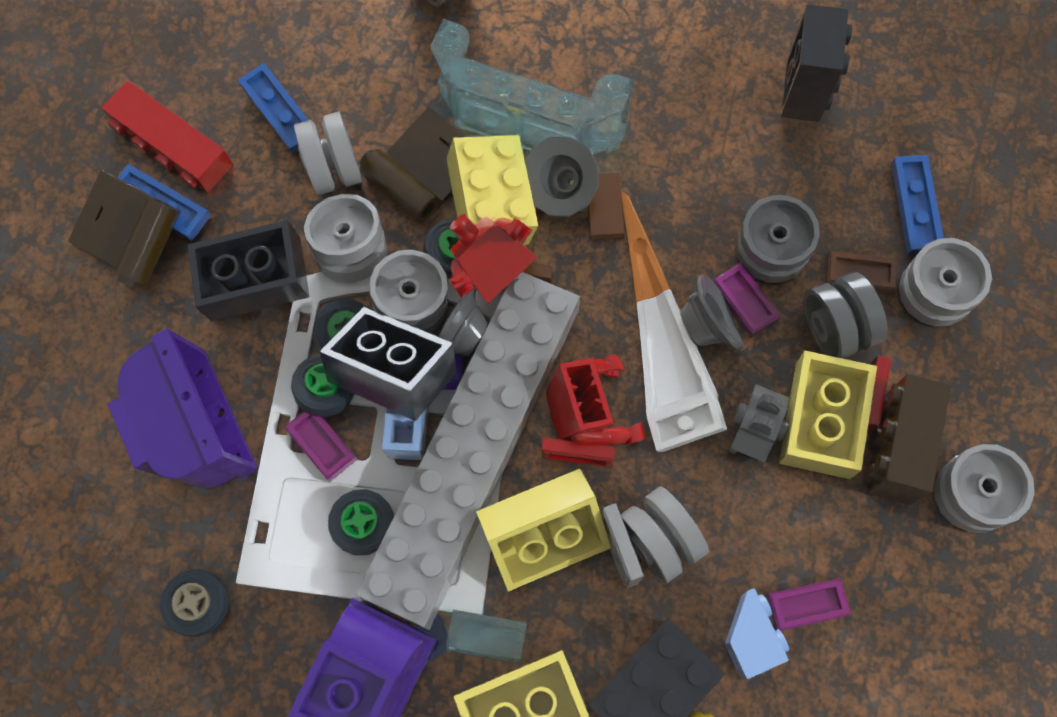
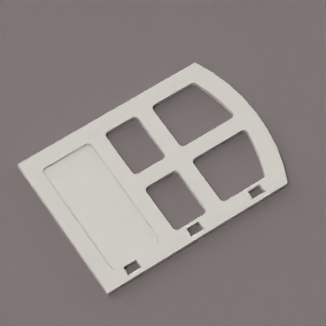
M322 272L306 276L310 297L293 301L236 584L346 599L358 598L366 601L356 596V593L376 552L370 555L355 556L341 550L333 542L328 530L329 513L333 504L342 495L352 490L368 489L379 493L390 504L395 516L418 467L398 465L396 459H388L382 450L387 408L356 394L350 405L374 407L378 411L371 453L367 460H356L331 482L324 477L305 453L293 452L292 445L294 439L288 432L287 435H276L280 415L290 417V422L299 415L300 407L295 402L291 390L292 376L298 365L310 357L314 338V322L320 305L331 300L370 294L371 276L357 282L346 283L336 282L326 277ZM447 279L448 303L457 305L461 298L449 279ZM476 290V305L487 319L491 320L504 292L501 291L490 303H487ZM300 314L310 316L307 332H297ZM328 387L320 388V391H321V390H326V389L329 390V388H328ZM442 390L429 405L428 414L444 416L456 390ZM501 478L488 506L498 503ZM259 521L269 524L265 544H254ZM479 523L438 611L482 617L491 548L481 523Z

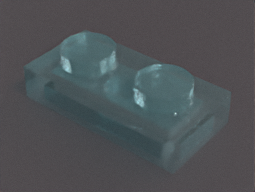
M453 610L446 650L520 664L527 623Z

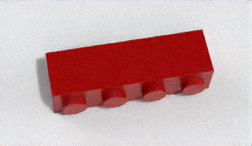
M129 80L101 107L109 118L106 123L120 136L126 133L132 137L130 141L143 153L146 154L148 151H151L156 155L154 159L166 170L170 171L174 168L180 173L178 175L179 178L192 189L198 186L208 193L233 166L223 148Z

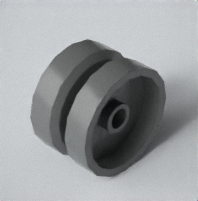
M771 195L758 200L748 210L736 240V256L753 278L766 283H783L793 279L806 267L809 258L816 249L820 238L819 222L812 209L799 199L787 195Z
M851 272L836 278L832 286L829 283H823L806 290L803 298L805 317L810 331L824 355L846 359L853 356L858 351V348L868 350L883 344L887 339L888 326L882 303L874 287L859 272Z

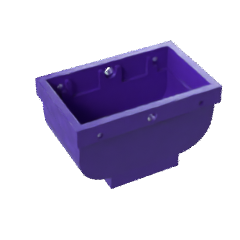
M166 328L151 337L153 342L132 354L125 361L118 377L120 397L108 403V407L135 469L200 488H213L237 476L245 478L259 470L205 350ZM224 409L225 413L220 417L219 412Z
M351 598L330 638L324 641L288 716L401 717L438 639L358 598Z

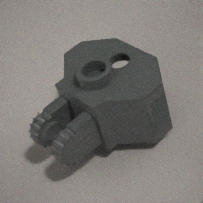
M755 384L747 403L741 402L735 414L733 423L738 424L728 452L736 454L737 451L755 458V463L763 465L775 440L781 442L788 428L789 421L784 420V416L788 409L789 397Z

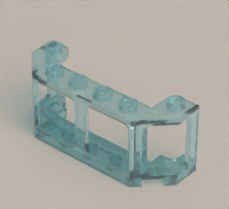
M445 19L442 20L430 48L442 72L437 82L438 89L449 107L456 126L485 136L519 135L522 148L531 150L550 136L571 137L587 146L592 155L607 150L609 153L619 148L630 121L634 88L633 79L617 74H608L598 80L591 98L464 58L470 44L467 29L458 23Z

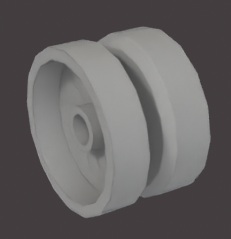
M340 111L323 116L322 126L326 136L321 139L318 128L313 121L307 120L294 124L301 161L307 176L310 177L317 196L335 190L336 184L332 172L333 169L337 170L341 183L346 187L363 183Z
M340 194L328 197L318 203L307 215L304 225L306 241L313 252L318 268L326 277L336 282L346 283L364 280L372 275L377 264L387 256L388 245L385 233L381 226L377 209L369 200L358 195Z
M956 238L937 239L926 244L902 273L898 286L900 300L908 313L918 321L935 327L950 326L963 320L989 293L992 274L990 264L983 253L969 242Z
M401 250L384 257L374 268L370 278L373 311L429 334L440 326L448 310V286L446 273L437 260L429 254L417 250Z
M981 444L969 448L951 459L939 470L934 483L935 501L941 514L953 526L973 533H986L1019 520L1030 509L1035 495L1034 479L1027 464L1014 451L992 444Z
M659 486L645 496L644 507L646 512L636 506H631L620 515L633 549L651 572L666 585L682 573L680 559L693 565L709 553V548L701 531L684 507L668 490Z

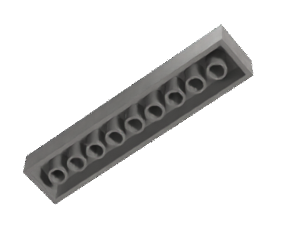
M521 272L507 286L356 596L430 630L480 523L476 511L488 506L579 312V295L524 272Z

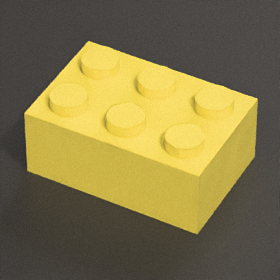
M520 136L453 138L447 156V164L457 217L466 214L475 225L486 216L493 221L502 217L513 220L516 217L532 230L523 243L525 245L529 244L538 227Z
M804 351L795 366L786 421H789V425L783 437L779 464L851 479L862 469L877 366Z
M581 469L476 511L508 591L611 548L596 497Z
M559 651L454 696L461 717H589L563 651Z

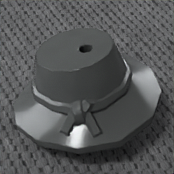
M550 136L534 146L525 160L534 206L550 217H570L588 207L599 188V166L587 146L571 137Z
M700 275L694 293L689 296V301L680 310V315L687 331L698 346L704 347L726 343L741 350L743 342L724 296L708 276Z
M476 288L460 299L437 336L453 343L455 355L466 358L478 347L489 324V320L476 305Z

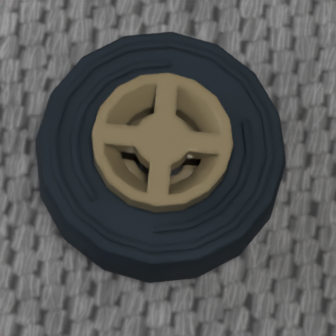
M190 569L177 574L167 583L161 594L160 611L162 619L172 631L182 636L200 637L211 633L223 622L228 613L230 599L225 584L218 576L206 570ZM203 599V601H201V605H200V607H199L200 610H199V609H198L199 601Z

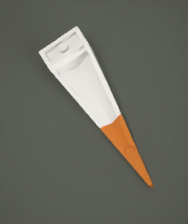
M622 192V206L630 250L640 329L646 414L656 451L664 452L727 430V426L717 398L719 395L693 338L682 321L679 306L629 196Z

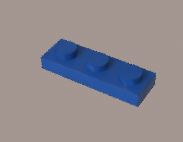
M262 63L237 80L241 88L293 155L299 151L294 124L307 121L308 118L266 64Z
M928 155L894 157L891 167L907 255L918 254L926 244L944 238Z
M127 164L118 176L123 181L179 209L181 213L173 227V231L191 242L211 217L205 208L130 164Z

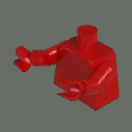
M462 214L449 227L459 239L451 248L455 259L451 263L453 277L449 281L460 298L476 288L482 298L487 303H490L537 258L523 244L532 230L516 217L513 220L502 217L493 221L486 216L475 225L466 214Z
M609 355L603 359H582L558 365L546 389V398L552 415V422L560 439L571 437L573 442L578 445H615L624 443L628 445L644 440L645 434L642 422L628 429H625L623 426L605 428L611 426L614 422L599 375L604 373L608 377H619L620 375L617 370L625 371L617 355Z

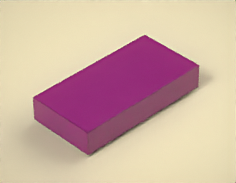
M741 263L712 280L724 296L731 312L751 338L780 319L781 315Z
M303 411L284 427L329 482L358 460L323 417L313 416Z
M841 578L766 595L772 611L775 629L780 631L851 615Z

